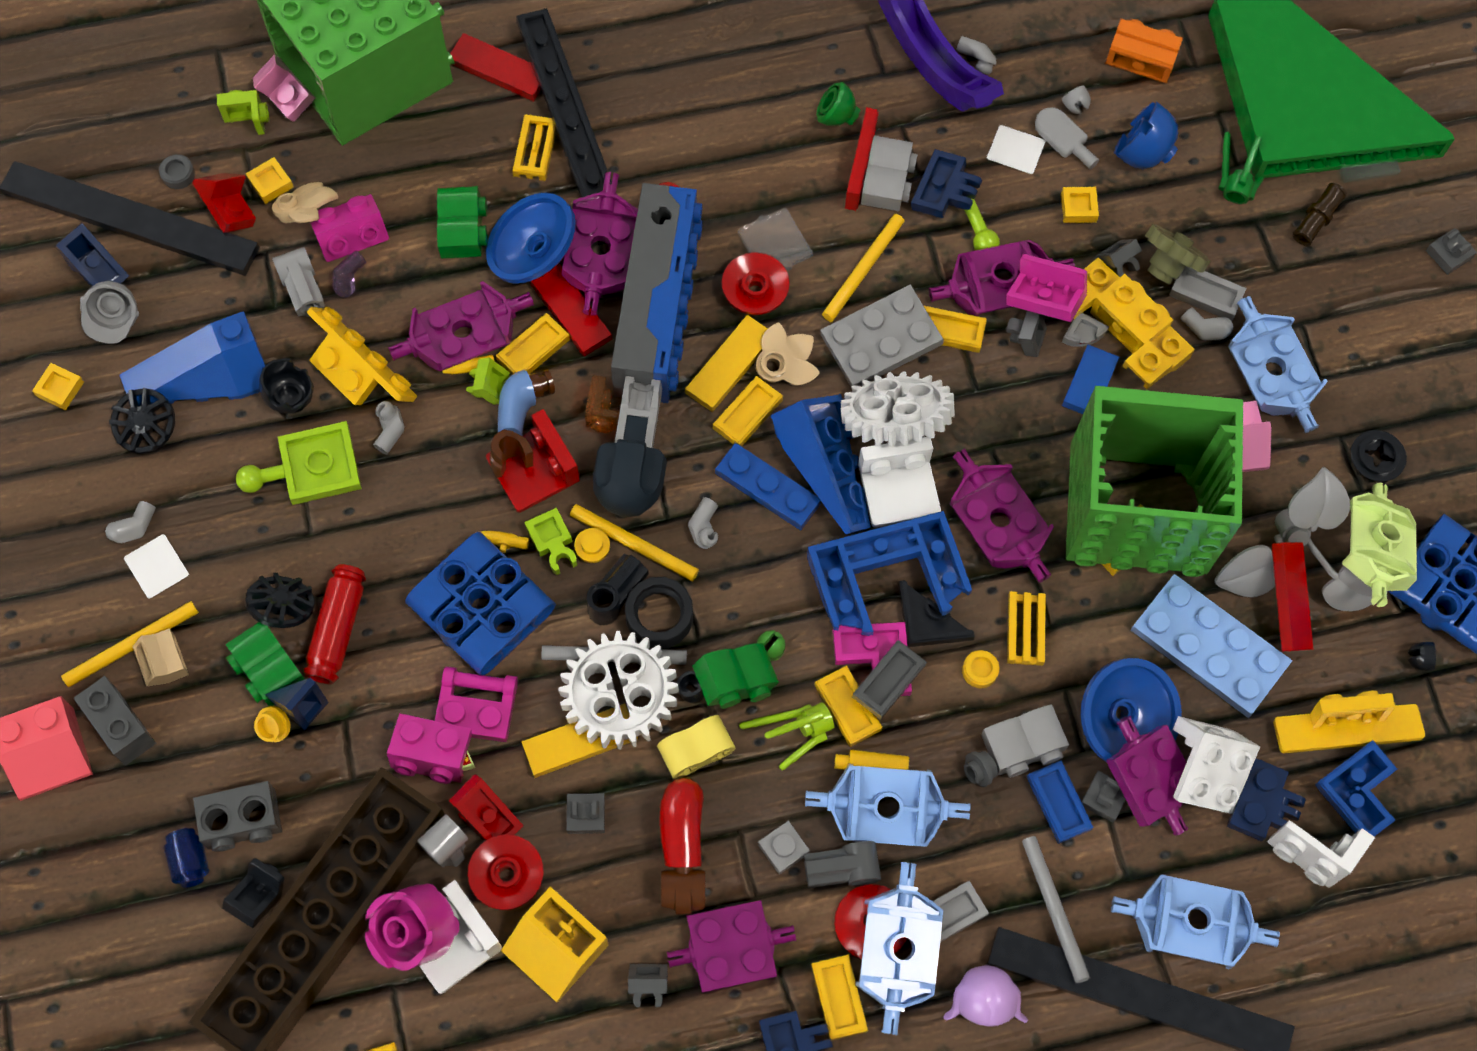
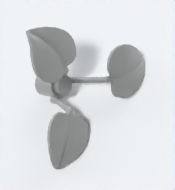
M1322 467L1310 482L1296 492L1290 500L1288 509L1281 511L1276 516L1275 526L1279 534L1274 536V540L1276 543L1303 542V545L1310 549L1326 572L1333 578L1322 588L1325 601L1337 610H1361L1372 605L1371 587L1361 581L1345 566L1337 573L1310 538L1311 532H1315L1318 527L1333 529L1339 526L1346 519L1350 511V500L1345 487L1331 471ZM1256 545L1241 551L1217 574L1214 580L1216 585L1243 597H1258L1269 592L1275 587L1271 549L1265 545Z

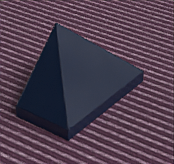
M311 678L265 694L267 698L282 709L303 730L311 724L329 703L317 683Z

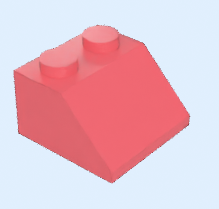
M61 696L0 718V763L20 801L93 775L74 708Z

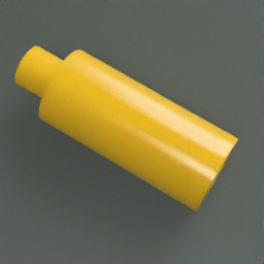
M850 750L849 755H835L834 769L845 770L848 764H853L854 766L908 770L909 756Z

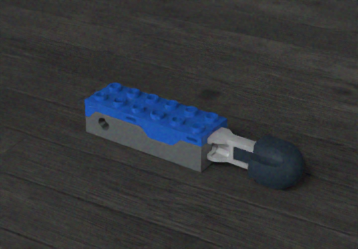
M663 182L658 185L642 183L611 364L614 397H622L615 443H605L599 447L593 473V491L599 503L609 512L623 518L643 514L659 499L663 488L667 460L659 449L653 448L660 402L669 403L670 391H677L679 371H677L678 361L682 360L683 330L687 329L689 314L687 305L688 300H691L693 291L692 273L693 270H696L698 259L697 241L701 239L703 220H701L703 204L697 203V189L681 188L671 182Z

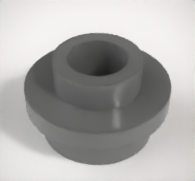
M973 751L966 755L964 772L969 781L980 787L990 785L993 778L998 774L993 758L985 751L979 753Z

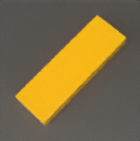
M747 315L685 388V394L713 413L757 360L762 352L761 338L768 328Z
M626 704L619 705L623 718L628 719L630 714ZM615 708L597 713V715L602 718L609 717L614 713ZM577 722L521 741L534 778L617 748L615 740H610L609 745L603 748L601 737L598 736L593 743H589L587 739L588 730L580 735L576 733L575 726ZM629 739L624 740L623 745L630 743Z

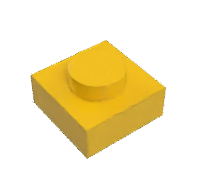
M275 157L245 173L248 181L265 204L294 188L291 179Z
M1063 187L1061 192L1063 223H1097L1099 211L1096 187Z
M50 363L32 392L36 397L66 411L84 381L80 376Z

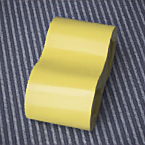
M719 715L705 718L688 729L664 738L657 744V748L673 779L687 776L707 764L721 760L736 749Z

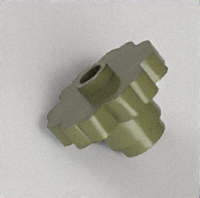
M1152 224L1145 235L1148 241L1157 247V250L1149 260L1151 265L1147 270L1167 284H1171L1174 278L1178 279L1186 266L1203 273L1211 262L1205 254L1192 246L1193 240L1178 231L1174 234L1156 224Z

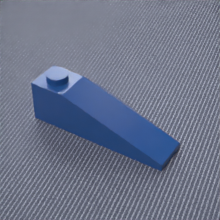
M243 311L206 325L121 373L120 378L126 394L131 389H152L163 394L171 404L176 400L195 399L197 402L208 401L209 398L228 397L229 400L242 399L260 392L259 379L262 368L266 364L253 330ZM142 395L137 396L139 406H142ZM150 395L151 404L159 400L155 396Z

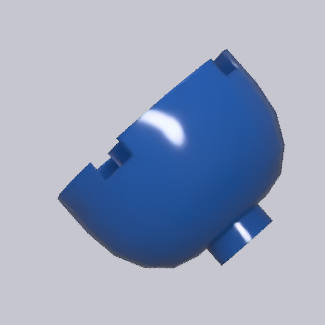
M1152 102L1131 122L1132 129L1127 136L1125 134L1121 136L1114 150L1116 156L1134 168H1152L1161 161L1166 164L1172 159L1178 149L1174 145L1178 138V124L1174 116L1158 102Z

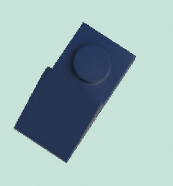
M83 223L78 225L55 245L72 271L78 272L91 287L96 283L108 280L121 284L129 277L127 272Z

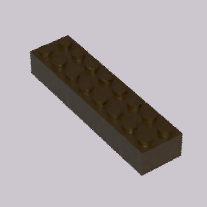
M381 767L189 1023L227 1051H277L369 926V919H366V914L370 905L378 897L394 892L422 854L424 849L417 840L445 815L443 809Z

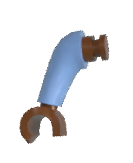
M525 369L515 372L505 381L501 389L498 405V433L492 438L490 452L491 469L496 478L502 477L506 470V460L511 457H520L526 468L533 466V451L529 442L522 436L523 426L530 407L536 405V399L543 397L544 392H547L549 395L555 393L554 381L548 369L543 370L540 376L537 373L528 374Z

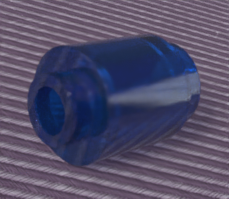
M183 828L166 835V844L163 849L172 883L181 884L183 888L201 884L204 881V877L209 874L210 869L203 844L199 841V836L196 835L195 829Z

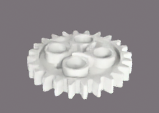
M902 371L896 377L891 372H888L887 378L883 379L878 375H874L873 382L863 379L862 387L853 385L852 392H845V400H841L842 424H845V430L852 431V437L854 438L862 436V442L864 443L875 439L876 446L880 445L883 441H888L890 447H893L897 441H901L904 446H908L909 440L912 439L922 443V436L935 438L934 431L944 432L945 425H951V417H955L954 394L950 393V387L943 386L942 380L932 382L931 375L921 379L918 372L911 377L906 376L905 371Z
M616 631L614 641H609L604 633L601 634V644L596 645L591 639L587 640L589 651L585 652L577 648L575 651L579 659L578 662L574 660L566 661L572 673H561L560 675L562 682L567 684L559 687L560 696L566 698L560 702L562 710L570 711L566 715L567 722L569 724L577 722L575 730L578 735L588 730L587 739L589 743H593L598 736L601 737L603 748L609 745L610 740H615L618 750H621L626 739H629L633 747H637V736L642 735L649 742L651 740L649 733L651 728L659 732L663 731L660 718L665 720L672 719L671 712L666 707H677V700L671 695L679 692L678 683L671 682L677 678L676 670L667 669L671 665L670 657L660 658L662 650L659 645L649 650L650 641L648 637H645L638 644L634 632L629 635L627 641L622 640L620 631ZM610 661L615 662L630 714L628 719H624L621 713L608 667ZM629 663H637L641 666L637 672L632 674L623 671V668ZM595 673L605 675V679L598 684L588 682V678ZM639 696H647L651 699L644 707H636L632 704L634 699ZM604 706L615 708L614 713L609 717L602 718L597 715L599 709Z

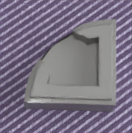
M1081 313L1071 323L1063 337L1062 343L1076 347L1092 345L1106 334L1109 326Z

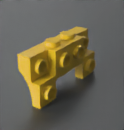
M1099 257L1084 268L1087 271V296L1073 319L1092 306L1090 313L1099 322L1109 326L1108 331L1132 353L1124 361L1123 367L1125 369L1130 368L1144 382L1143 387L1146 390L1165 375L1177 370L1191 358L1195 349L1171 327L1173 319L1170 317L1167 309L1161 304H1156L1146 294L1140 283L1132 281L1126 274L1119 277Z

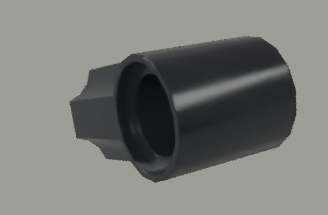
M623 554L599 583L589 588L587 592V609L589 617L594 623L608 625L617 620L620 609L626 603L630 591L639 582L644 581L649 574L648 569L644 567L640 560L632 555ZM602 599L612 602L606 608H599L595 605L597 601Z

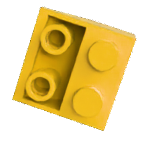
M550 886L523 915L501 949V952L558 1003L609 946V943L603 933Z

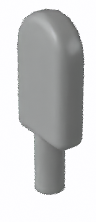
M1050 107L1041 110L1037 114L1035 120L1036 131L1062 157L1066 158L1073 153L1089 169L1097 165L1099 159L1083 145L1087 141V134L1064 112Z

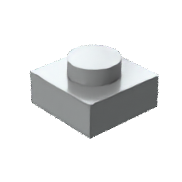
M789 821L758 841V846L779 875L803 859L804 854L810 853L809 848Z

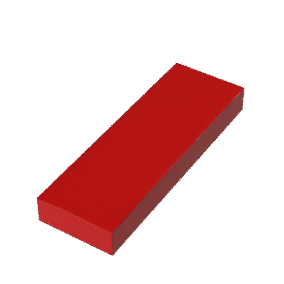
M465 33L462 34L450 53L455 64H452L453 66L533 102L541 91L532 63Z
M866 107L846 193L845 209L856 211L859 207L873 137L877 128L878 109Z
M558 264L544 276L529 281V283L561 327L570 335V339L583 357L611 341L612 334L598 315H591V306L588 315L583 313L584 296L578 288L572 286L561 275L562 267Z
M1303 542L1273 543L1272 556L1282 652L1314 650Z

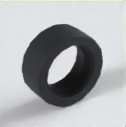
M650 577L639 582L630 591L625 603L627 627L630 633H635L636 640L639 643L645 637H648L650 648L659 645L661 649H665L680 643L689 634L693 623V603L687 589L676 580L667 577ZM653 594L671 596L680 607L681 616L678 623L666 632L650 631L641 624L638 618V609L641 602Z

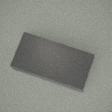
M898 640L853 693L852 698L881 720L924 669L927 662Z

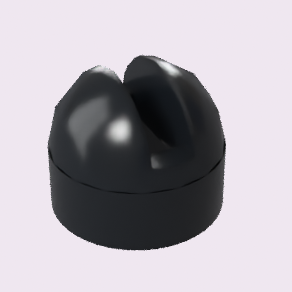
M1419 642L1412 645L1408 650V654L1415 657L1409 658V663L1418 670L1434 671L1436 665L1435 643Z
M694 671L685 672L678 678V693L683 700L689 703H698L704 698ZM690 684L696 691L691 692L686 687Z

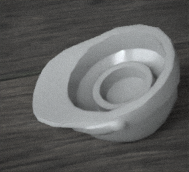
M109 280L99 282L89 288L85 295L80 298L81 326L85 334L95 341L107 344L120 343L127 337L139 316L137 302L132 292L124 284Z

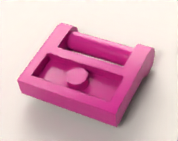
M445 666L435 721L471 728V738L507 743L518 677L506 675L505 678L480 676L478 674L457 672V668ZM455 686L502 692L503 696L502 701L497 702L455 696L453 694Z

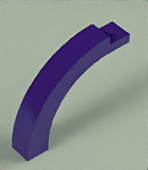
M878 0L892 31L907 56L932 88L951 105L964 112L971 107L977 109L989 106L994 99L1004 94L1000 81L976 70L955 51L935 23L924 0Z

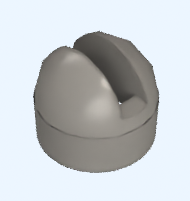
M1083 85L1068 92L1062 98V101L1071 113L1081 114L1082 112L1079 107L1083 105L1087 110L1090 106L1091 98L1086 87Z

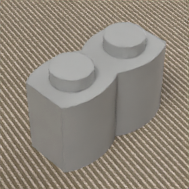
M874 135L863 185L862 205L900 212L901 202L908 203L912 183L906 182L907 173L914 174L918 155L911 153L913 142Z
M1052 704L983 729L981 734L989 755L996 763L997 775L1007 773L1009 778L1027 772L1029 770L1028 764L1041 760L1043 765H1048L1062 759V752L1066 751L1069 746Z

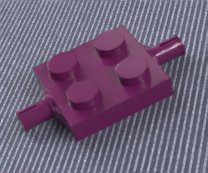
M1131 716L1122 718L1121 721L1117 722V725L1127 742L1117 754L1107 759L1106 762L1140 827L1149 826L1165 816L1174 835L1184 833L1188 830V827L1179 812V808L1183 803L1174 799L1173 795L1186 766V761L1168 725L1158 726L1149 733L1140 735Z
M759 900L688 915L689 948L671 952L667 951V958L683 956V958L668 961L670 968L692 963L698 973L703 993L777 977L773 959L774 945L795 942L796 935L780 936L795 932L793 925L771 930L765 920L762 902Z

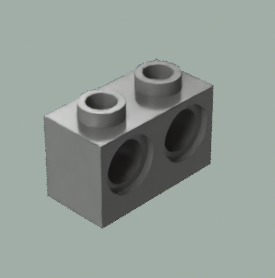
M106 676L74 697L76 703L113 755L125 766L157 744L122 694Z
M269 781L193 798L199 841L207 849L212 848L214 852L233 849L235 843L250 840V843L266 842L273 838L272 834L282 832L276 790ZM257 807H265V815L261 820L249 822L252 810ZM221 815H227L228 822L226 826L221 830L213 831L212 824L214 820Z

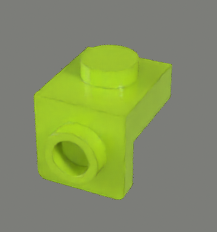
M232 90L228 93L217 94V106L225 123L252 120L258 135L265 134L264 123L270 121L269 110L266 102L261 103L257 90Z

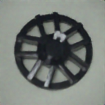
M147 388L131 389L117 402L116 406H112L113 412L109 424L111 425L113 436L119 445L131 452L144 454L156 451L169 440L175 427L173 406L163 394ZM142 395V406L138 405L137 396ZM150 395L155 396L159 400L151 404ZM130 401V409L123 408ZM165 406L167 412L156 415L155 411ZM120 412L128 414L126 421L118 420ZM168 419L166 431H164L158 423ZM118 426L126 427L121 435ZM155 430L162 436L157 442L150 435ZM133 432H135L133 441L131 445H129L126 442L133 434ZM143 438L150 444V446L139 447Z
M278 572L273 573L272 577L264 578L263 575L260 576L259 580L247 589L245 598L248 613L256 621L275 628H290L304 623L312 615L315 604L311 586L307 587L304 585L299 577L296 579L279 576ZM257 610H266V611H265L264 615H261ZM271 614L280 615L279 620L271 619ZM288 614L294 617V619L284 620V617Z

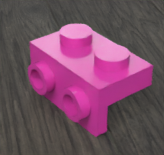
M371 194L355 196L348 200L347 203L333 208H322L318 210L319 220L310 222L327 262L389 239L382 216Z
M1023 254L1020 258V274L1006 295V305L1071 322L1087 296V271Z
M399 713L387 750L389 765L401 775L414 776L416 773L430 776L432 780L442 784H449L451 781L461 783L463 779L462 767L472 737V730L467 727Z

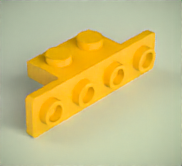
M330 307L309 308L307 314L328 333L309 361L354 405H362L378 383L397 401H415L418 396L410 389V382L387 367L388 361L381 354L371 351L364 344L365 339L362 335L353 329H348L341 322L342 316Z
M1365 691L1355 697L1344 698L1340 694L1327 695L1318 701L1310 714L1276 717L1273 721L1281 753L1366 746L1372 740L1377 745L1420 741L1425 737L1423 723L1416 704L1395 706L1392 693L1378 694L1377 691Z

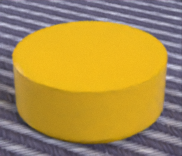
M974 651L966 657L962 666V675L965 681L972 687H989L997 679L1000 670L999 662L988 651Z

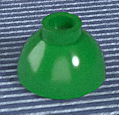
M837 82L831 85L822 96L817 107V120L819 123L828 126H839L844 123L852 125L860 114V108L856 106L855 97L851 89L845 83Z

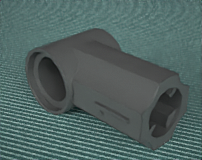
M875 841L854 842L844 845L842 849L804 854L808 888L848 883L850 886H860L882 880Z

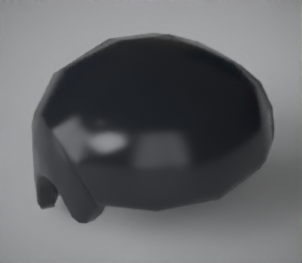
M289 358L272 360L262 368L259 379L260 393L265 404L271 409L283 414H294L302 411L311 402L314 385L307 369L296 367Z

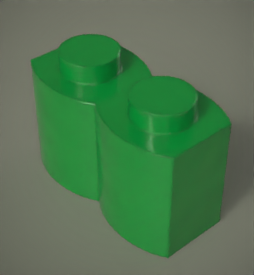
M478 186L438 188L437 244L441 259L481 257L482 246L488 245L486 225L481 226L482 217H487L488 215L486 196H480Z
M258 622L225 644L231 652L225 658L237 675L242 672L246 673L250 682L245 687L257 703L264 699L268 706H273L275 704L265 694L305 680L267 625Z
M754 643L735 649H722L704 654L692 665L707 705H720L722 709L732 707L741 702L742 699L750 698L751 702L761 701L771 695L770 690L779 683L763 643Z

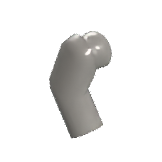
M961 36L956 51L977 58L978 63L975 69L987 75L991 74L993 65L997 63V58L988 46L979 41Z
M383 401L378 404L375 411L383 431L373 446L381 453L387 455L404 432L405 426L398 407L389 401Z
M707 497L702 498L688 522V527L695 544L703 549L712 547L718 541V533L714 532L710 524V519L718 505Z
M139 501L133 517L111 522L107 525L105 530L107 538L116 543H125L143 537L156 507L150 503Z

